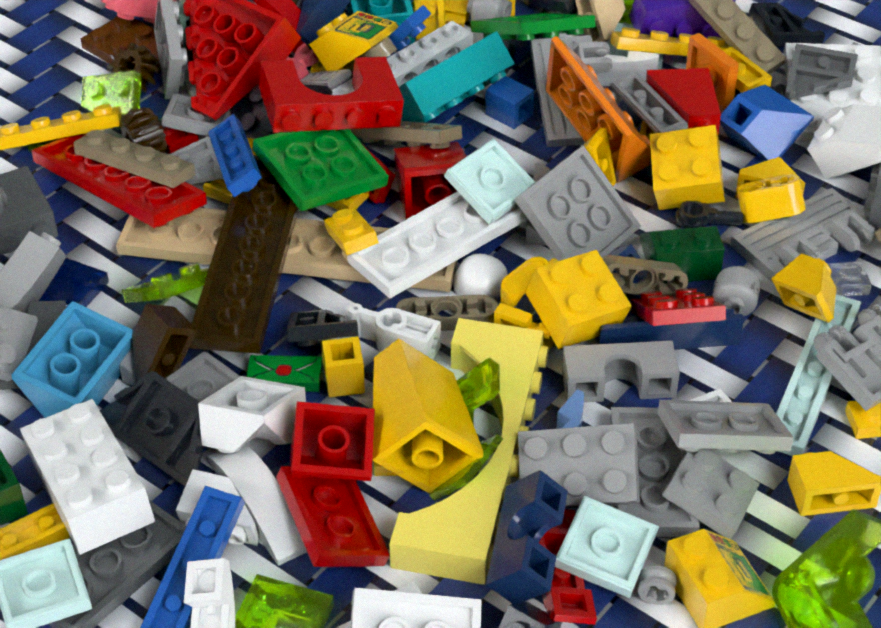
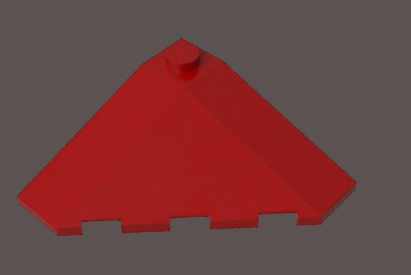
M186 0L183 3L184 14L190 16L191 27L185 28L186 45L189 50H193V60L188 62L189 81L192 85H196V95L191 97V107L195 111L216 121L248 94L254 86L259 84L261 61L286 60L301 39L300 35L285 17L247 0Z

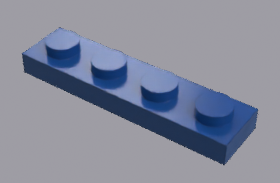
M233 113L211 129L208 134L226 187L236 197L240 193L254 188L262 176L243 126Z
M204 487L140 628H190L192 607L184 603L187 562L221 558L245 505L242 497L212 487Z

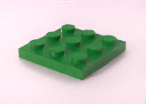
M538 13L471 20V32L483 33V38L497 31L501 39L534 40L535 36H541L542 38L559 37V34L566 33V35L584 34V28L596 27L595 15Z
M350 129L279 132L253 139L252 150L300 211L385 187L388 184L389 175Z

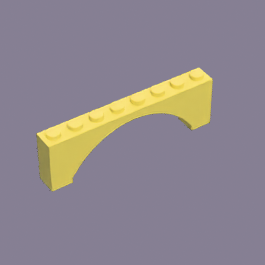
M458 318L451 341V368L461 370L485 393L499 418L502 430L501 438L488 464L462 489L448 498L409 514L399 512L389 543L390 568L485 585L506 486L510 485L512 477L519 478L518 432L529 431V427L525 426L526 420L533 421L536 399H532V395L540 393L542 384V372H538L539 367L546 368L549 347L543 346L544 331Z

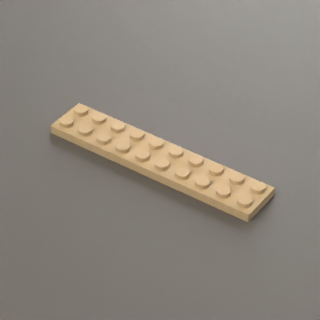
M200 207L190 214L182 215L167 222L164 226L155 228L129 215L116 243L117 253L120 255L210 265L227 210ZM296 219L282 273L371 283L348 263L347 255L328 234L324 221ZM371 226L375 230L376 235L390 229ZM458 260L410 288L450 292Z

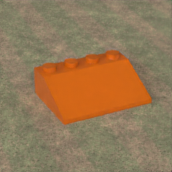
M555 36L552 38L546 81V92L585 142L600 128L607 129L617 184L649 166L651 159L649 139L644 134L640 135L634 127L631 116L618 107L612 92L608 88H604L597 80L594 69L590 65H585L581 58L559 37Z

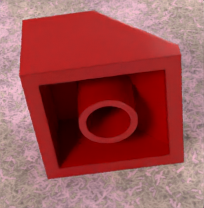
M297 401L292 431L291 474L371 481L375 409Z

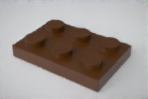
M116 16L113 20L80 38L83 49L109 64L114 62L110 54L118 55L120 53L119 45L128 49L131 42L139 47L141 45L146 46L159 61L154 29L135 18L134 20H127ZM158 62V64L156 65V67H158V68H159V71H160V64H159V62Z

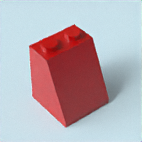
M450 142L449 147L440 149L430 148V145L394 148L395 175L405 220L457 192L444 175L449 168L467 157L458 142Z

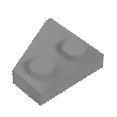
M209 136L169 154L194 163L195 176L185 181L189 184L224 179Z

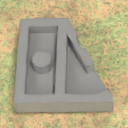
M0 305V379L10 381L12 380V373L26 357L38 319L37 316Z

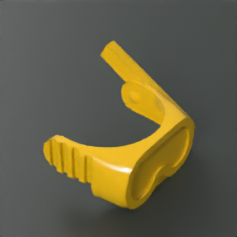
M532 257L526 260L502 280L500 288L501 303L512 307L516 306L525 294L535 268L557 262L558 260L552 258L548 261L542 257Z

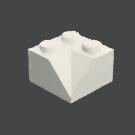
M240 376L198 403L202 446L216 448L221 453H234L239 451L243 445L253 438L271 440V443L276 445L291 443L297 401L306 402L305 387Z

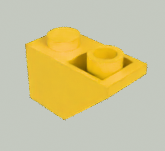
M359 336L321 340L320 344L329 398L365 393L364 363Z

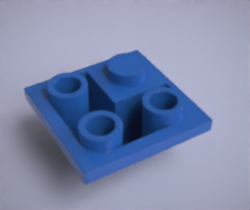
M762 85L738 94L721 113L720 124L727 136L767 161L777 157L781 158L813 121L814 115L767 85Z

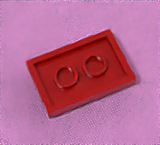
M693 288L675 290V296L662 295L661 291L642 292L641 298L631 299L632 313L652 326L726 320L725 305L715 301L713 296H705L704 292H697V289Z
M281 466L276 479L313 567L385 566L390 553L356 480L291 474V466Z

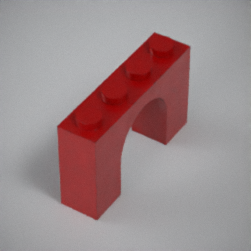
M386 57L355 58L352 79L354 92L344 95L321 94L307 88L300 81L293 60L261 61L259 89L273 133L400 127L404 99Z

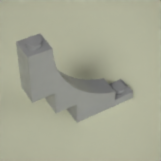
M31 231L28 232L17 250L0 270L1 306L28 314L29 303L40 300L67 257L59 247L61 245L59 240L45 232L41 236Z

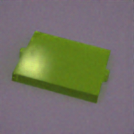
M496 434L485 441L482 440L480 444L483 449V457L477 458L438 486L429 496L435 501L467 485L502 442L503 438Z

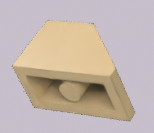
M575 0L580 15H595L596 27L584 28L585 35H591L592 42L608 41L612 31L615 30L626 10L624 0Z

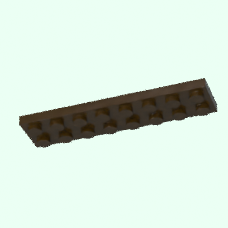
M254 155L262 178L258 180L255 187L251 190L242 192L236 197L233 195L231 197L192 320V325L197 329V332L189 348L261 353L299 208L256 155Z

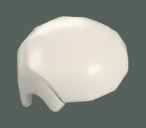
M472 254L462 260L453 279L454 291L459 296L488 295L492 298L499 297L501 282L508 275V271L504 264L493 256Z

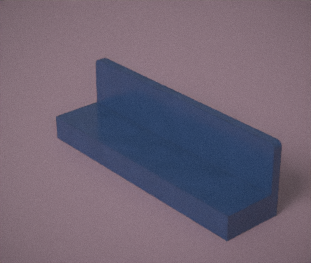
M732 308L726 309V320L652 326L638 316L626 317L623 323L602 325L599 336L594 339L596 345L673 341L674 350L739 345L744 317L742 314H734Z

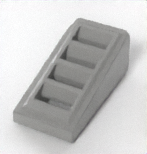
M350 69L311 73L300 81L304 85L327 86L332 90L350 79L353 74Z

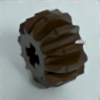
M131 42L128 49L119 45L120 53L118 55L110 54L114 62L106 65L108 71L111 72L108 76L109 81L121 93L127 92L131 96H136L139 90L142 93H147V85L149 83L156 85L153 76L160 74L159 68L156 67L159 62L157 57L151 54V51L143 45L139 47Z
M146 107L136 108L121 116V134L125 139L144 147H152L162 153L166 152V135L163 132L158 116L154 114L153 110Z

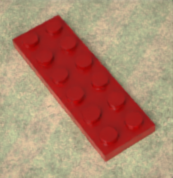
M87 133L64 137L32 150L33 162L153 228L164 226L167 222L182 215L190 214L195 209L207 204L206 192L187 182L171 188L75 154L74 142L86 136Z

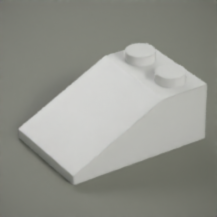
M853 104L844 108L835 107L825 113L824 119L818 130L814 133V138L807 150L826 179L881 163L880 106Z

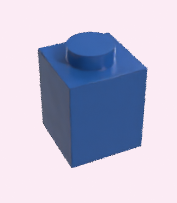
M505 76L486 90L485 115L513 129H516L533 115V89Z

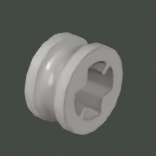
M649 566L641 571L638 594L642 600L651 604L663 605L670 603L674 599L677 578L672 570L662 566Z

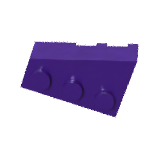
M634 0L629 14L634 29L640 30L639 34L650 35L652 30L667 32L669 34L668 37L679 38L681 33L691 35L700 33L707 39L709 36L721 38L688 0Z

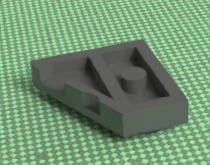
M796 43L784 97L790 100L851 87L858 54Z

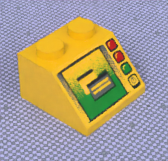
M357 11L349 17L344 12L316 31L319 38L309 45L327 71H334L374 47L399 26L394 21Z
M706 529L667 541L664 567L675 573L677 578L675 591L698 628H718L775 607V600L735 541Z

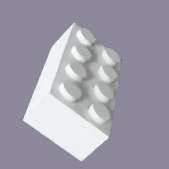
M93 399L75 404L69 409L47 418L36 420L34 423L20 428L31 461L79 555L155 522L143 483Z

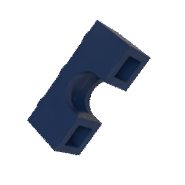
M541 470L506 486L486 585L512 604L522 603L551 591L557 556L539 544V541L548 530L563 523L568 491Z

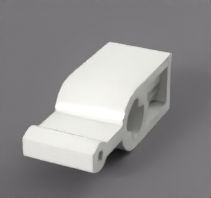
M351 303L347 309L348 321L357 320L359 338L362 337L375 341L380 352L398 338L431 359H434L441 347V321L397 308H386L380 312H375L363 308L358 303Z

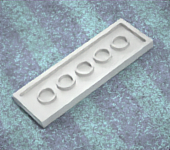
M457 191L377 235L378 244L347 255V259L352 267L388 298H392L525 222L528 218L517 205L489 225Z

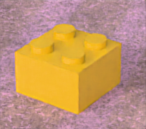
M716 125L650 134L653 191L659 210L680 208L681 204L685 201H699L706 204L725 202L721 152Z
M597 249L535 268L525 292L558 349L598 337L602 325L623 323L632 306Z

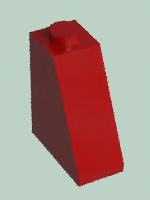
M709 68L656 69L646 71V82L688 123V129L716 125L717 134L719 133L721 112Z

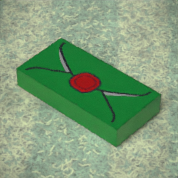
M250 355L247 377L305 387V392H320L323 368L322 357Z

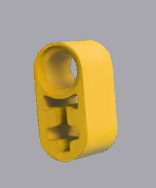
M783 175L752 181L736 188L740 210L743 212V222L758 223L794 216L806 209L798 175Z

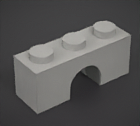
M673 341L563 346L562 376L566 401L579 389L584 392V402H603L605 384L614 379H624L633 383L638 389L640 399L676 398L680 371Z

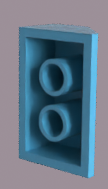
M72 301L12 373V380L45 418L90 399H93L96 406H98L121 376L119 365L133 347L132 334L134 330Z

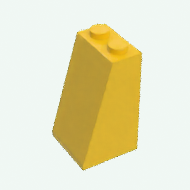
M400 338L374 357L373 409H375L373 461L430 494L483 457L482 446L455 375Z

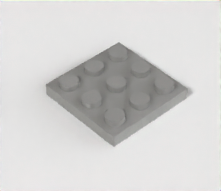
M584 145L572 152L514 199L558 261L596 249L601 257L609 255L641 227Z

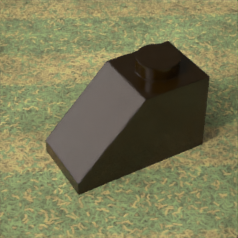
M155 304L145 305L132 334L136 383L151 371H155L162 377L167 378L180 368L197 329L176 307Z

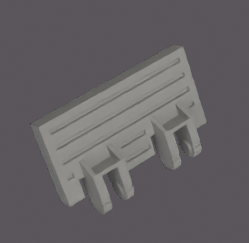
M591 35L559 37L581 58L585 65H590L594 69L599 82L598 74L607 73L612 69V59L604 57L610 52L607 42H592ZM552 38L531 40L530 51L547 147L584 145L586 142L546 92ZM612 92L615 98V103L619 104V96L615 92Z
M830 188L804 201L806 209L800 214L763 221L733 235L730 246L773 283L771 278L801 253L826 261L825 259L837 254L838 245L846 248L849 252H853L861 246L860 240L864 244L875 241L876 236L874 232L877 230V226L869 225V216L836 190Z
M880 301L872 305V308L864 309L858 313L857 320L860 326L853 334L846 331V328L843 326L835 325L828 329V334L826 332L820 333L813 340L814 348L818 352L816 357L865 411L881 403Z

